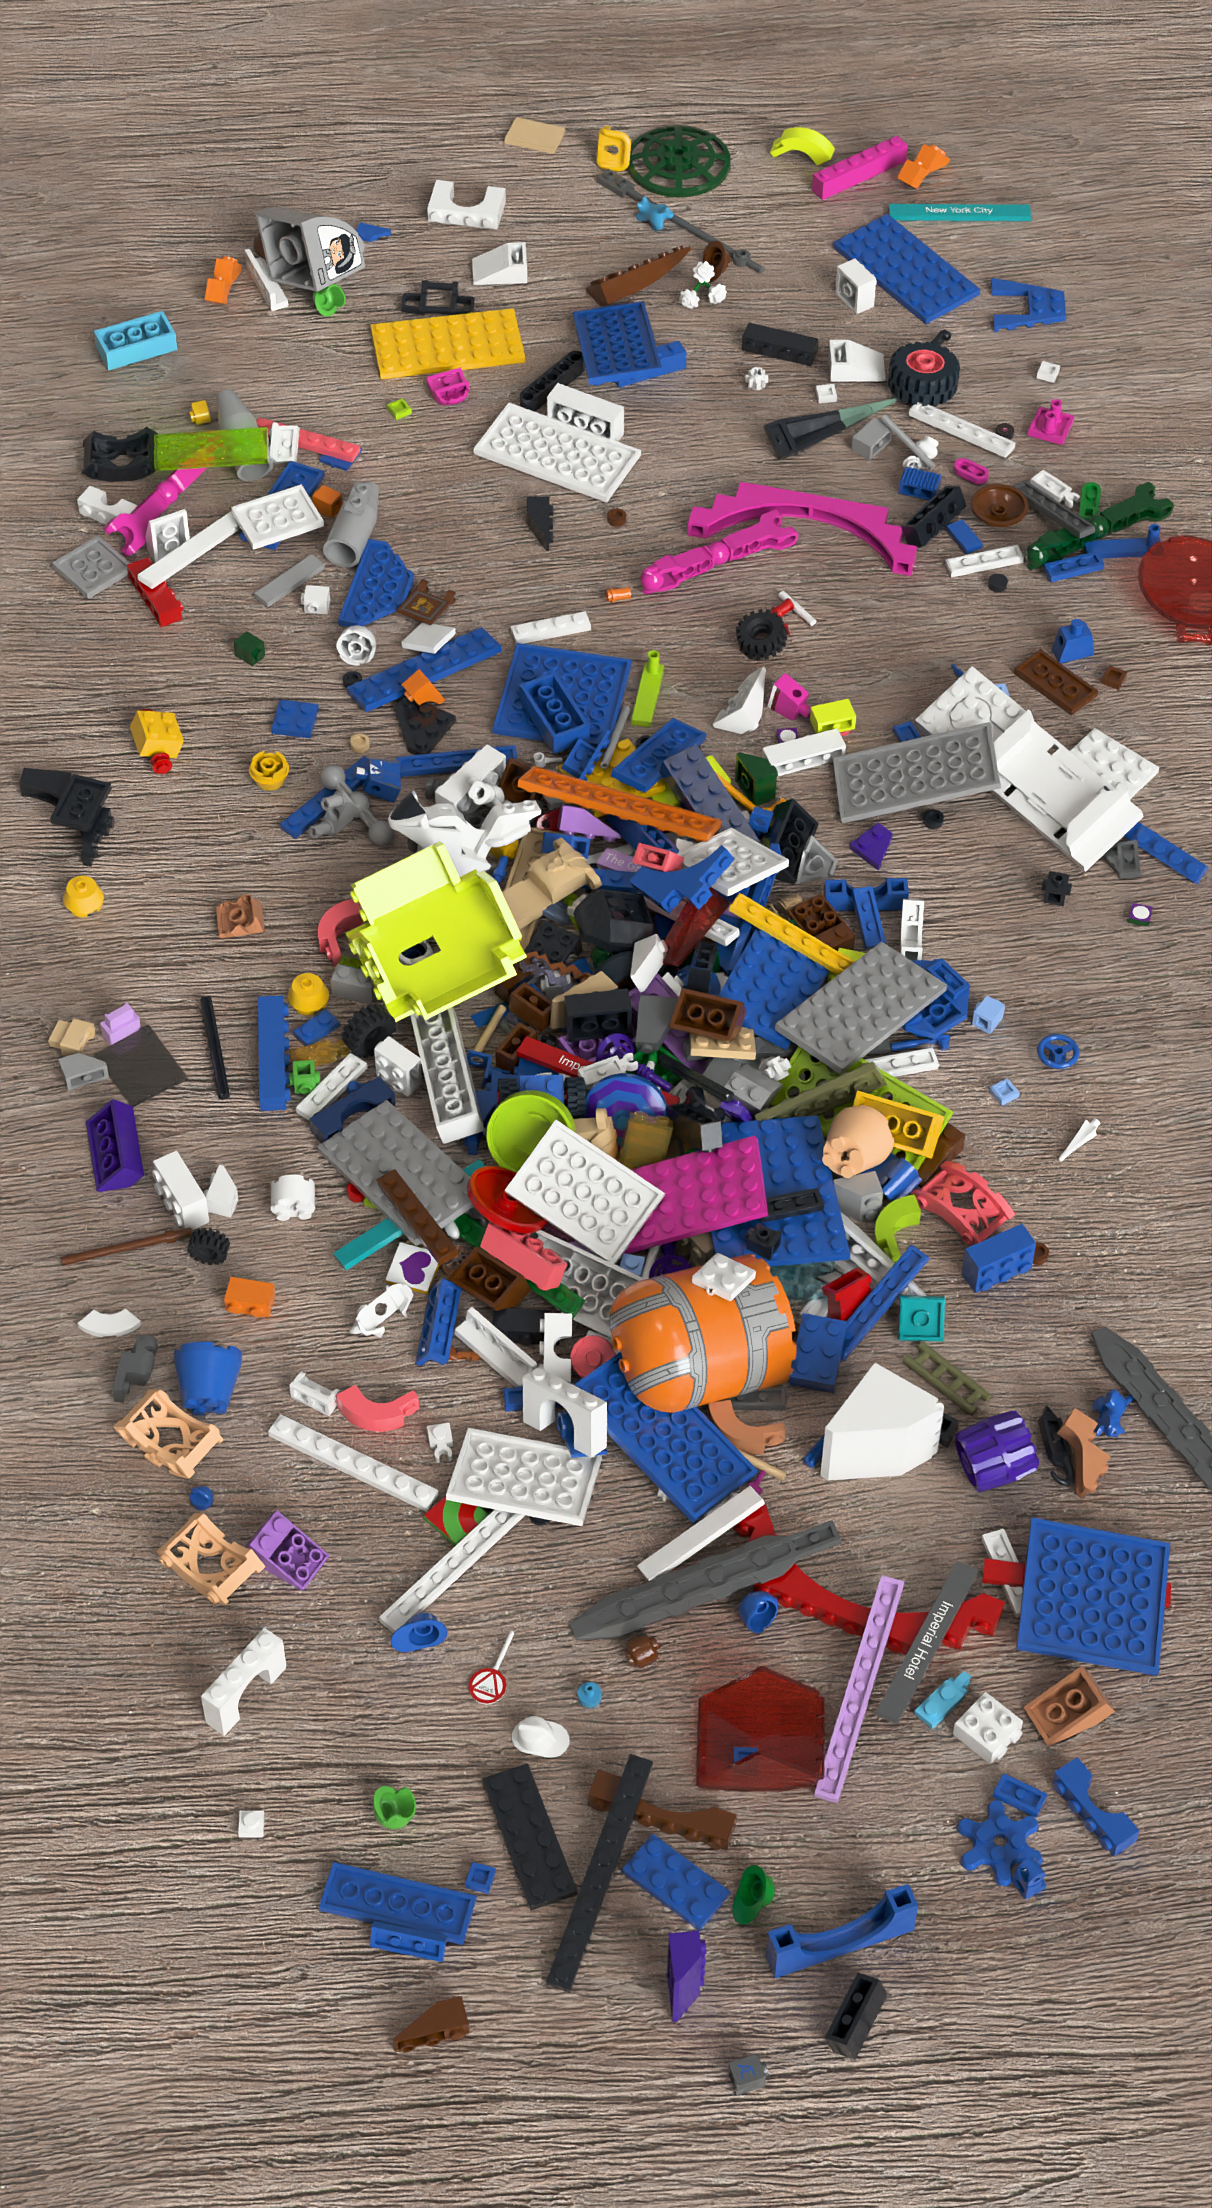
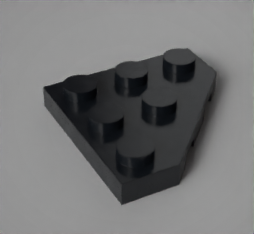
M405 695L395 705V713L400 723L407 751L413 755L430 754L456 722L455 715L426 702L419 706L415 700L411 702Z

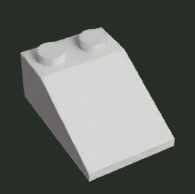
M185 509L149 521L145 538L147 551L154 563L190 539Z

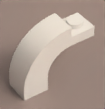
M903 899L900 954L911 961L922 960L924 900Z

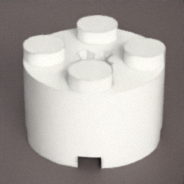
M284 1175L279 1177V1181L276 1183L274 1180L271 1182V1211L278 1220L286 1221L290 1217H299L306 1220L312 1217V1213L315 1210V1183L310 1178L309 1182L303 1180L301 1175Z

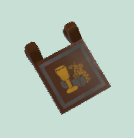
M422 579L414 592L397 609V612L432 625L449 605L455 603L456 598H454L456 592L448 590L443 599L427 593L429 591L427 587L429 581Z

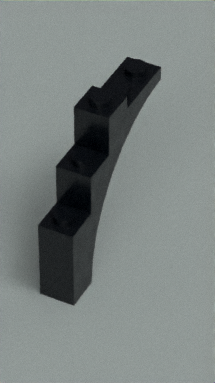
M24 768L19 782L21 794L24 797L39 799L56 807L72 774L71 772ZM101 808L89 833L80 831L83 837L81 853L84 866H92L93 859H96L98 856L97 845L101 843L102 836H108L110 828H114L115 818L111 815L110 808Z

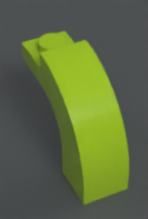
M915 1194L901 1197L889 1203L880 1212L876 1221L874 1243L894 1263L901 1256L894 1238L895 1233L902 1228L920 1224L921 1210Z

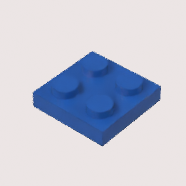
M280 699L271 728L272 734L311 739L319 711V704Z

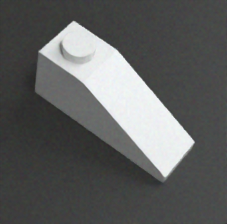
M657 934L634 944L630 977L640 993L645 991L666 961L668 947L665 941L661 940Z

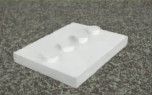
M302 484L231 507L234 518L253 550L324 527L322 517Z

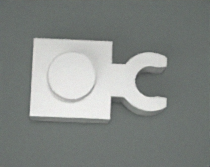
M450 1423L427 1426L430 1450L436 1449L435 1461L440 1463L439 1456L442 1454H446L448 1460L452 1461V1451L449 1448L453 1447Z

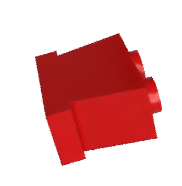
M856 1267L822 1287L823 1295L827 1297L828 1315L831 1319L847 1321L872 1292L869 1287V1283L872 1282L870 1274Z

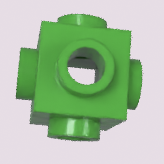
M314 1060L293 1061V1073H289L290 1086L294 1085L295 1094L311 1093L316 1088V1084H320V1072L315 1071Z

